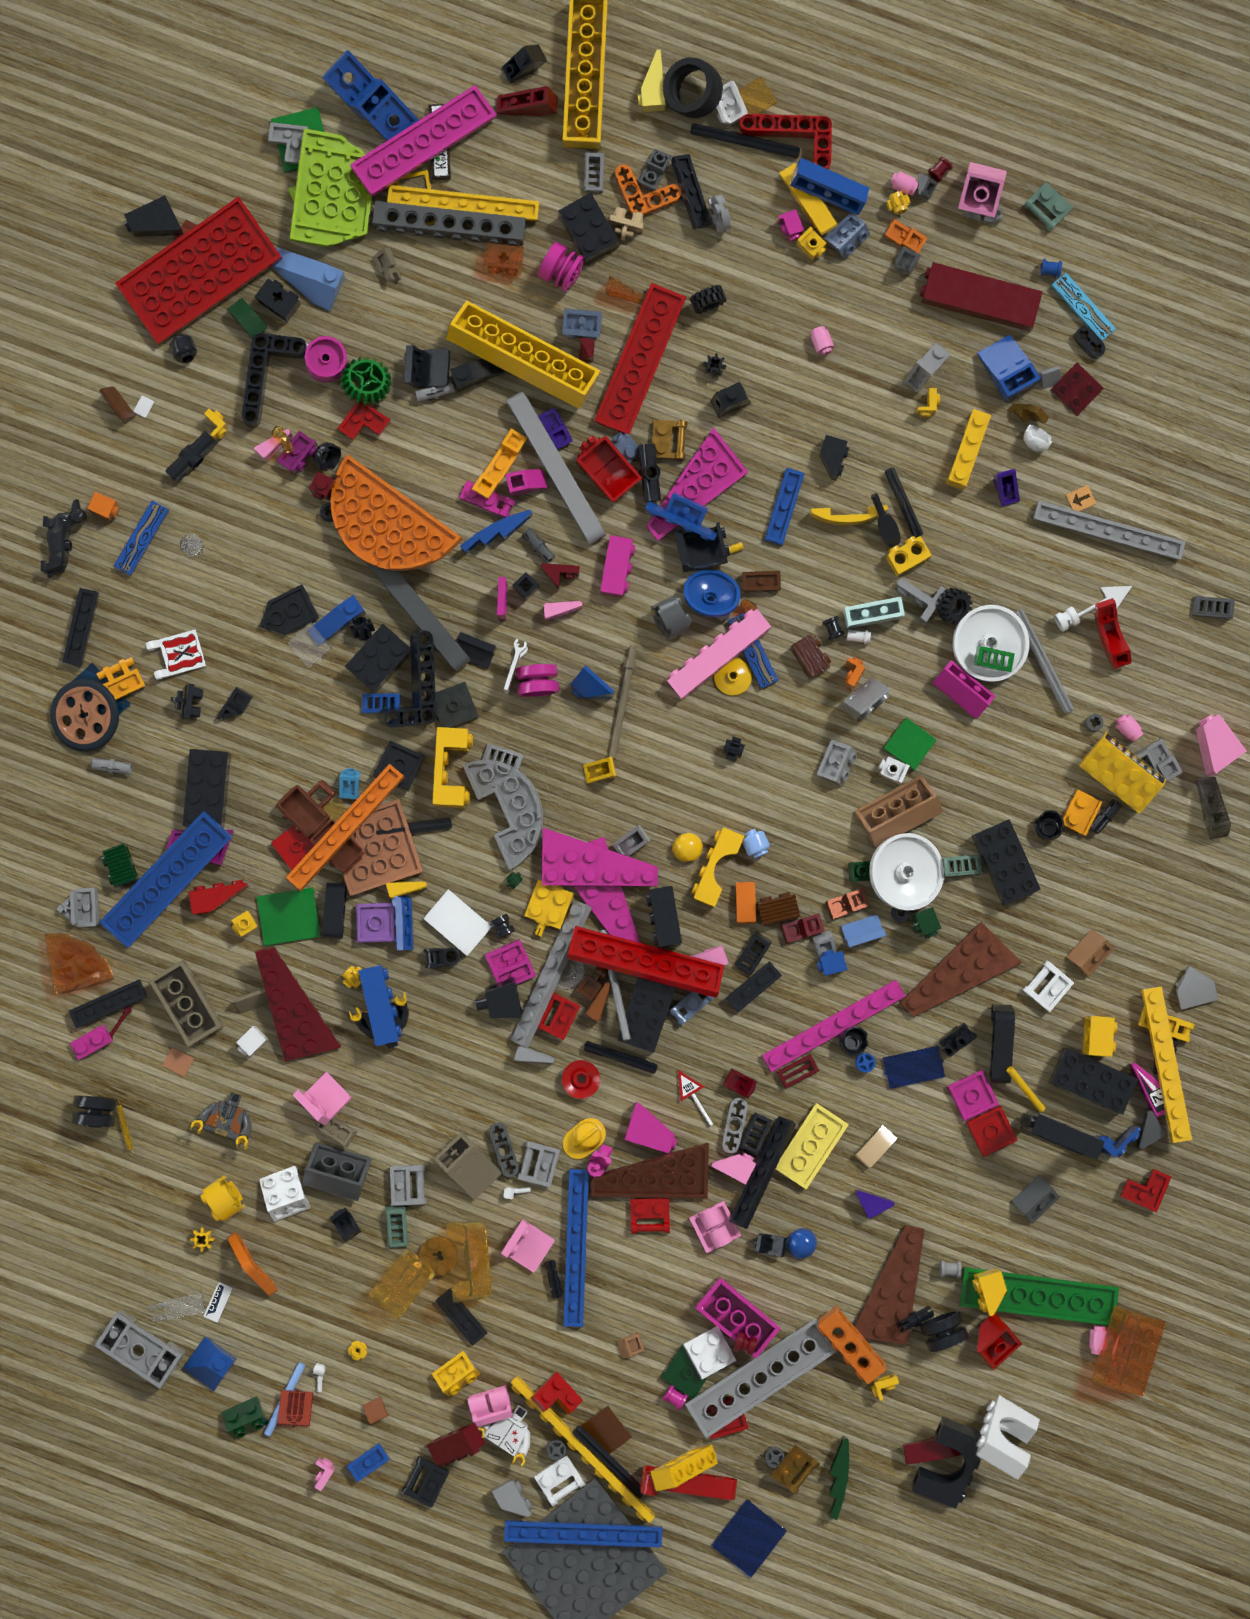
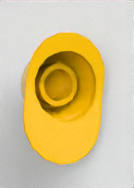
M587 1118L578 1123L564 1136L563 1149L565 1153L574 1159H583L591 1154L605 1140L606 1131L603 1124L593 1118Z

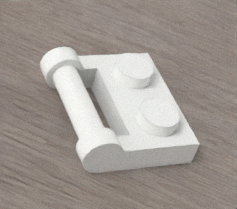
M1046 961L1043 964V969L1028 986L1023 988V991L1045 1010L1051 1012L1074 982L1052 963ZM1049 972H1052L1054 974L1052 979L1039 994L1035 993L1034 990Z
M567 1454L534 1476L553 1507L558 1504L557 1501L578 1487L582 1488L586 1485ZM573 1475L575 1481L553 1495L551 1489Z

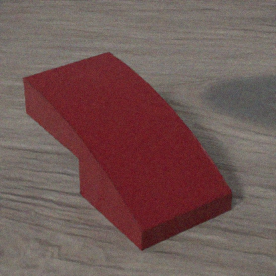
M819 913L780 925L786 944L825 932Z

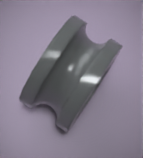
M1091 714L1085 720V727L1090 732H1096L1103 726V718L1098 714ZM1095 718L1098 720L1096 722H1099V726L1096 725L1093 728L1091 726L1092 723L1090 724L1089 722Z

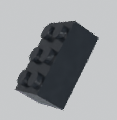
M592 193L558 210L560 221L579 254L585 257L584 262L586 265L619 248V240Z
M382 624L345 667L373 693H377L411 655L410 647Z
M673 886L649 889L646 899L648 907H652V913H649L651 926L655 925L656 932L652 933L654 945L658 944V948L682 944Z

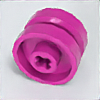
M329 336L317 337L311 341L305 351V365L309 375L318 382L323 383L334 382L342 376V370L347 363V355L341 342Z
M533 664L516 668V678L519 681H527L517 685L518 696L538 697L559 693V683L556 680H549L558 676L557 665Z

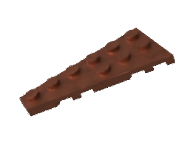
M980 922L900 1004L914 1017L1022 962Z
M709 1142L609 1170L597 1178L591 1177V1197L708 1198Z
M905 1225L854 1326L864 1338L908 1345L910 1329L901 1333L899 1330L903 1326L898 1329L897 1322L908 1317L913 1312L925 1228Z

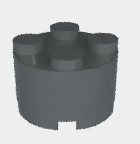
M670 596L651 606V611L655 610L656 613L653 618L662 635L667 634L666 640H670L688 631L689 625L692 624L688 613L685 614L682 609L683 603L679 596Z

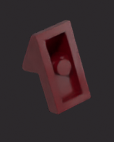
M541 563L542 571L558 590L560 575H564L566 579H575V576H579L580 566Z

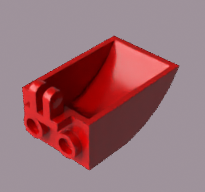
M606 435L598 439L590 436L579 447L581 453L577 456V465L613 503L642 479Z

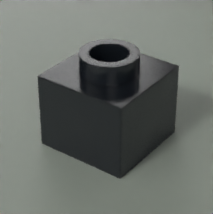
M527 572L512 585L526 601L540 588L539 584ZM526 584L530 586V589L527 591L523 590V586Z

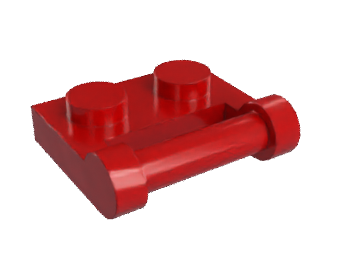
M553 992L537 1028L564 1040L581 1005ZM555 1000L561 1003L550 1026H547L544 1023Z
M669 1198L630 1199L631 1234H637V1232L670 1233ZM664 1218V1224H637V1219Z

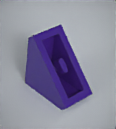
M1015 468L996 474L993 482L1001 506L1019 502L1020 497Z
M857 1189L855 1191L869 1219L893 1207L895 1204L891 1200Z

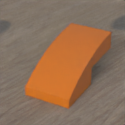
M896 219L891 221L883 235L901 247L905 246L918 254L927 240L926 236L914 228L909 229Z
M736 882L737 924L756 923L755 882Z

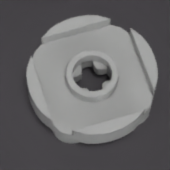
M720 194L708 198L709 206L713 211V215H711L713 227L716 226L718 233L721 234L729 232L728 229L731 228L729 211L723 206L726 203L724 197Z

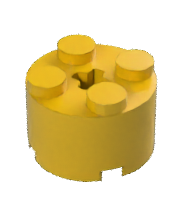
M224 1175L205 1187L203 1194L200 1195L202 1201L212 1209L211 1214L216 1221L220 1219L226 1221L245 1208V1204L241 1205L240 1202L243 1200L241 1193L232 1181L228 1183L225 1180L228 1177Z

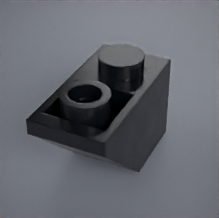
M539 44L523 46L502 66V69L509 82L513 83L537 71L547 59Z
M826 435L819 457L831 480L835 481L837 476L841 477L844 468L841 462L842 458H847L849 447L846 446L848 441Z

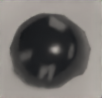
M329 442L320 444L313 455L314 465L323 471H327L326 468L328 467L335 468L341 457V448Z
M1046 810L1037 817L1035 831L1043 840H1055L1063 833L1064 820L1058 812Z
M852 1026L845 1029L839 1037L841 1050L848 1056L862 1054L869 1044L867 1039L868 1033L861 1027Z

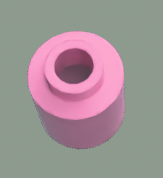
M900 171L899 174L894 173L890 183L893 184L892 189L902 191L904 195L909 194L913 196L919 182L915 181L916 178Z
M824 326L813 329L810 338L816 353L822 356L832 353V349L835 346L829 331Z
M1123 714L1116 720L1118 724L1115 727L1126 740H1130L1132 743L1142 736L1141 726L1130 714L1127 716Z
M1094 1326V1329H1090L1089 1348L1091 1349V1354L1107 1355L1110 1331L1106 1330V1326Z

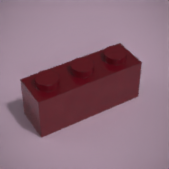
M474 1422L444 1434L426 1446L436 1466L441 1464L448 1466L455 1462L456 1459L460 1461L466 1458L468 1454L470 1457L480 1452L479 1448L486 1443Z

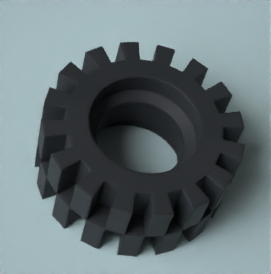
M721 285L707 287L690 297L696 314L718 308L719 305H723L727 300Z
M949 588V590H944L945 594H940L942 598L937 600L940 603L936 605V608L939 609L936 612L939 614L938 617L940 619L957 625L968 611L972 610L970 605L973 603L970 600L971 596L967 592L956 588ZM957 600L956 608L952 612L953 603Z

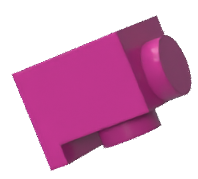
M797 210L778 215L777 222L778 224L782 223L780 227L783 235H787L788 240L791 242L797 241L804 232Z

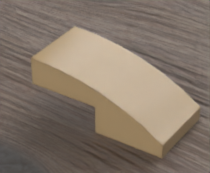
M882 1125L855 1156L870 1169L897 1138Z

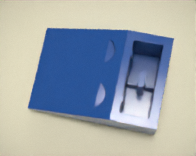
M1010 335L977 352L978 357L1005 402L1037 385L1041 380L1032 362Z

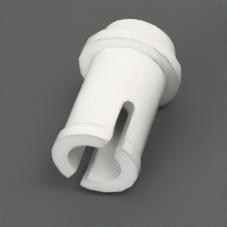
M848 629L847 641L861 642L864 645L866 643L870 644L871 632H868V630L865 632Z

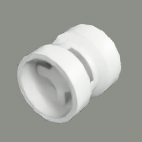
M1073 607L1066 609L1064 613L1059 612L1054 615L1056 624L1062 632L1068 630L1070 626L1080 624L1078 614Z

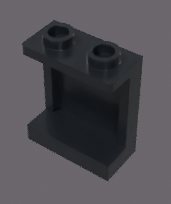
M716 522L715 527L709 528L718 533L714 541H707L696 532L683 534L682 529L674 531L683 573L728 563L727 556H730L728 544L724 545L723 539H726L724 527H720L719 522Z

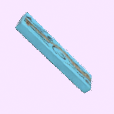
M1067 273L1051 285L1081 321L1101 341L1116 330L1113 324Z

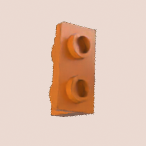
M848 657L845 666L851 670L846 676L845 682L847 683L846 689L853 692L864 673L865 666L860 659Z

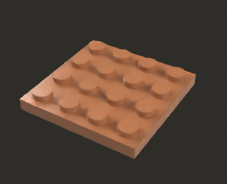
M400 799L379 805L351 836L365 853L362 856L363 858L354 867L343 873L350 896L424 872ZM405 827V831L377 834L379 830L389 831L394 828Z

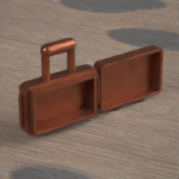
M320 780L308 793L299 785H296L276 804V807L283 813L282 818L289 819L296 826L295 831L302 832L307 838H311V842L314 845L336 823L333 819L330 820V816L322 809L336 795V792L324 780ZM321 788L328 796L318 805L310 796ZM350 837L330 859V866H336L340 872L345 873L363 858L362 856L365 851Z

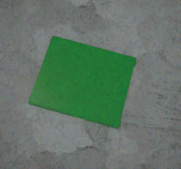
M318 107L271 119L273 123L307 126L310 130L324 132ZM277 144L284 172L288 173L298 170L299 165L286 164L284 161L286 145Z
M313 887L303 889L302 891L293 890L257 896L256 901L258 903L264 946L321 937L314 895L315 890Z

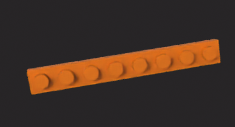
M389 764L287 875L286 879L299 891H302L405 778L404 775Z

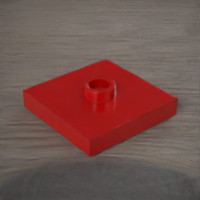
M295 825L271 842L291 870L315 846L311 842V838H307L302 832L295 831Z
M1001 1105L966 1122L983 1158L1018 1141Z

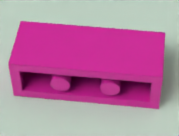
M610 535L600 594L623 598V594L628 592L629 582H626L627 574L631 575L632 563H629L630 556H634L636 545L632 544L633 539Z
M952 660L932 682L940 691L948 695L953 702L960 705L969 715L976 719L996 697Z

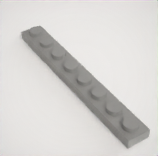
M1038 501L1033 520L1177 561L1181 560L1186 543L1182 540L1043 501Z
M574 900L511 1041L526 1048L529 1047L567 964V954L575 926L583 928L592 907Z

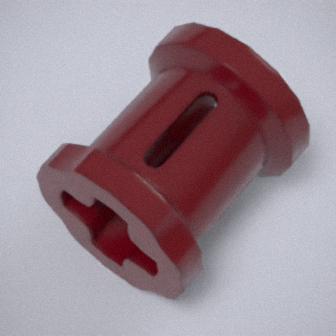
M941 156L939 162L933 168H929L928 173L935 181L940 182L947 171H951L953 166L946 158Z

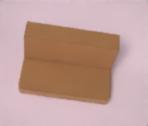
M1092 929L1067 955V958L1089 977L1110 955L1114 948L1106 938Z

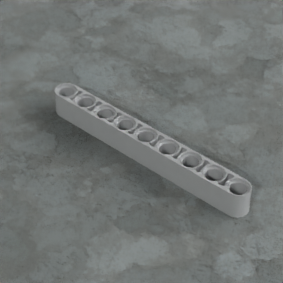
M521 391L507 399L506 402L587 543L591 545L605 537L606 534L524 392Z

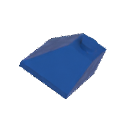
M586 665L570 684L571 692L579 699L580 697H583L585 700L605 699L614 696V690Z
M205 1336L183 1369L215 1391L237 1358Z

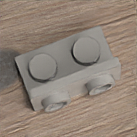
M831 739L817 775L843 786L844 782L849 778V770L852 764L856 761L857 751L849 745Z

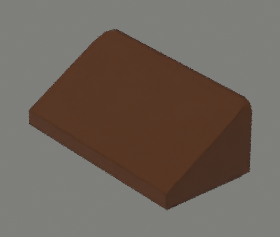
M111 386L100 389L99 392L123 423L126 424L136 416L115 387Z

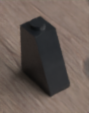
M165 195L124 214L127 220L124 224L128 232L132 231L135 237L181 236L184 234Z

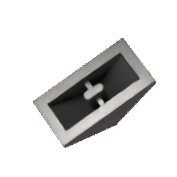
M1145 1110L1139 1132L1140 1135L1136 1143V1147L1141 1149L1166 1136L1153 1111Z

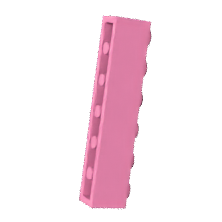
M758 609L755 611L749 610L743 615L745 619L740 623L734 622L728 627L730 631L725 635L719 634L713 639L715 643L710 647L708 645L704 646L698 651L700 655L695 659L693 657L689 658L683 663L685 667L680 671L676 669L668 675L670 678L667 680L682 700L772 629Z

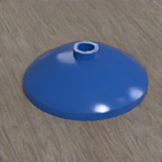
M701 570L692 574L686 580L683 589L684 599L688 606L695 612L707 617H722L730 614L738 606L741 596L736 581L726 573L717 570Z

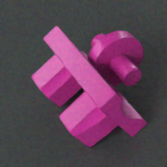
M602 1144L598 1152L594 1151L587 1168L590 1176L600 1177L607 1170L612 1161L609 1158L613 1150L612 1148Z

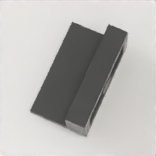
M1039 1175L1011 1202L1033 1224L1060 1196Z

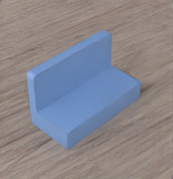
M878 915L841 926L848 948L886 936Z

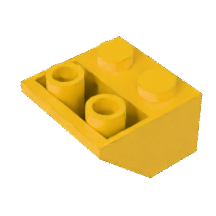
M997 1268L974 1274L975 1279L972 1280L975 1292L977 1291L980 1295V1299H977L980 1310H983L989 1316L994 1315L1007 1291L1002 1272Z

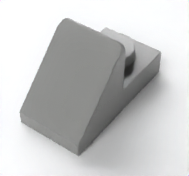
M638 825L612 845L619 854L629 857L647 845L650 839L642 827Z

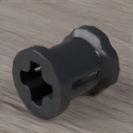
M838 616L822 622L828 631L829 640L845 634L838 623Z

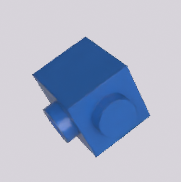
M833 950L822 952L823 956L819 957V962H816L819 973L823 972L824 976L848 970L842 951L834 953Z

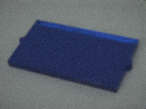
M938 1046L883 1057L884 1074L887 1076L889 1089L945 1077L942 1064L944 1060L941 1059Z

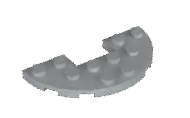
M479 760L462 765L478 800L493 793L496 794L510 827L495 834L494 837L509 870L517 867L530 856L541 836L543 809L537 790L526 775L507 763L495 760Z

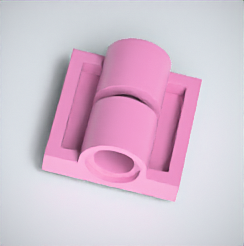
M724 1200L689 1217L706 1253L718 1249L741 1236L737 1226L729 1222L731 1214Z
M506 1385L471 1395L468 1398L473 1423L475 1422L477 1427L513 1417Z

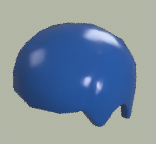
M798 1228L790 1234L787 1240L789 1253L797 1259L808 1258L817 1247L815 1234L806 1228Z

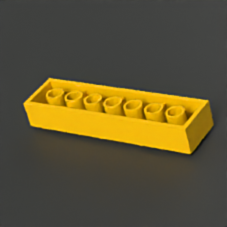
M570 0L563 148L601 149L608 0Z
M469 301L464 303L449 325L446 336L448 341L579 410L598 380L600 370Z

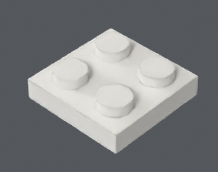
M717 1326L683 1344L701 1380L736 1361Z

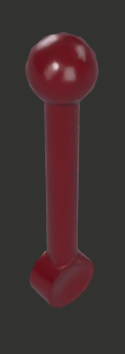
M127 1006L124 1008L123 1015L110 1032L112 1040L114 1033L127 1014L132 1012L131 1007Z

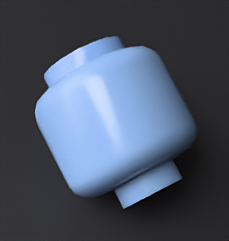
M753 829L745 833L746 837L743 839L742 845L749 857L754 856L756 859L768 853L767 849H769L770 843L763 831L756 832Z

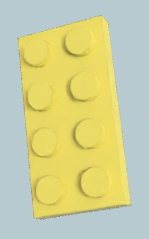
M815 1103L783 1152L776 1170L807 1189L849 1124Z

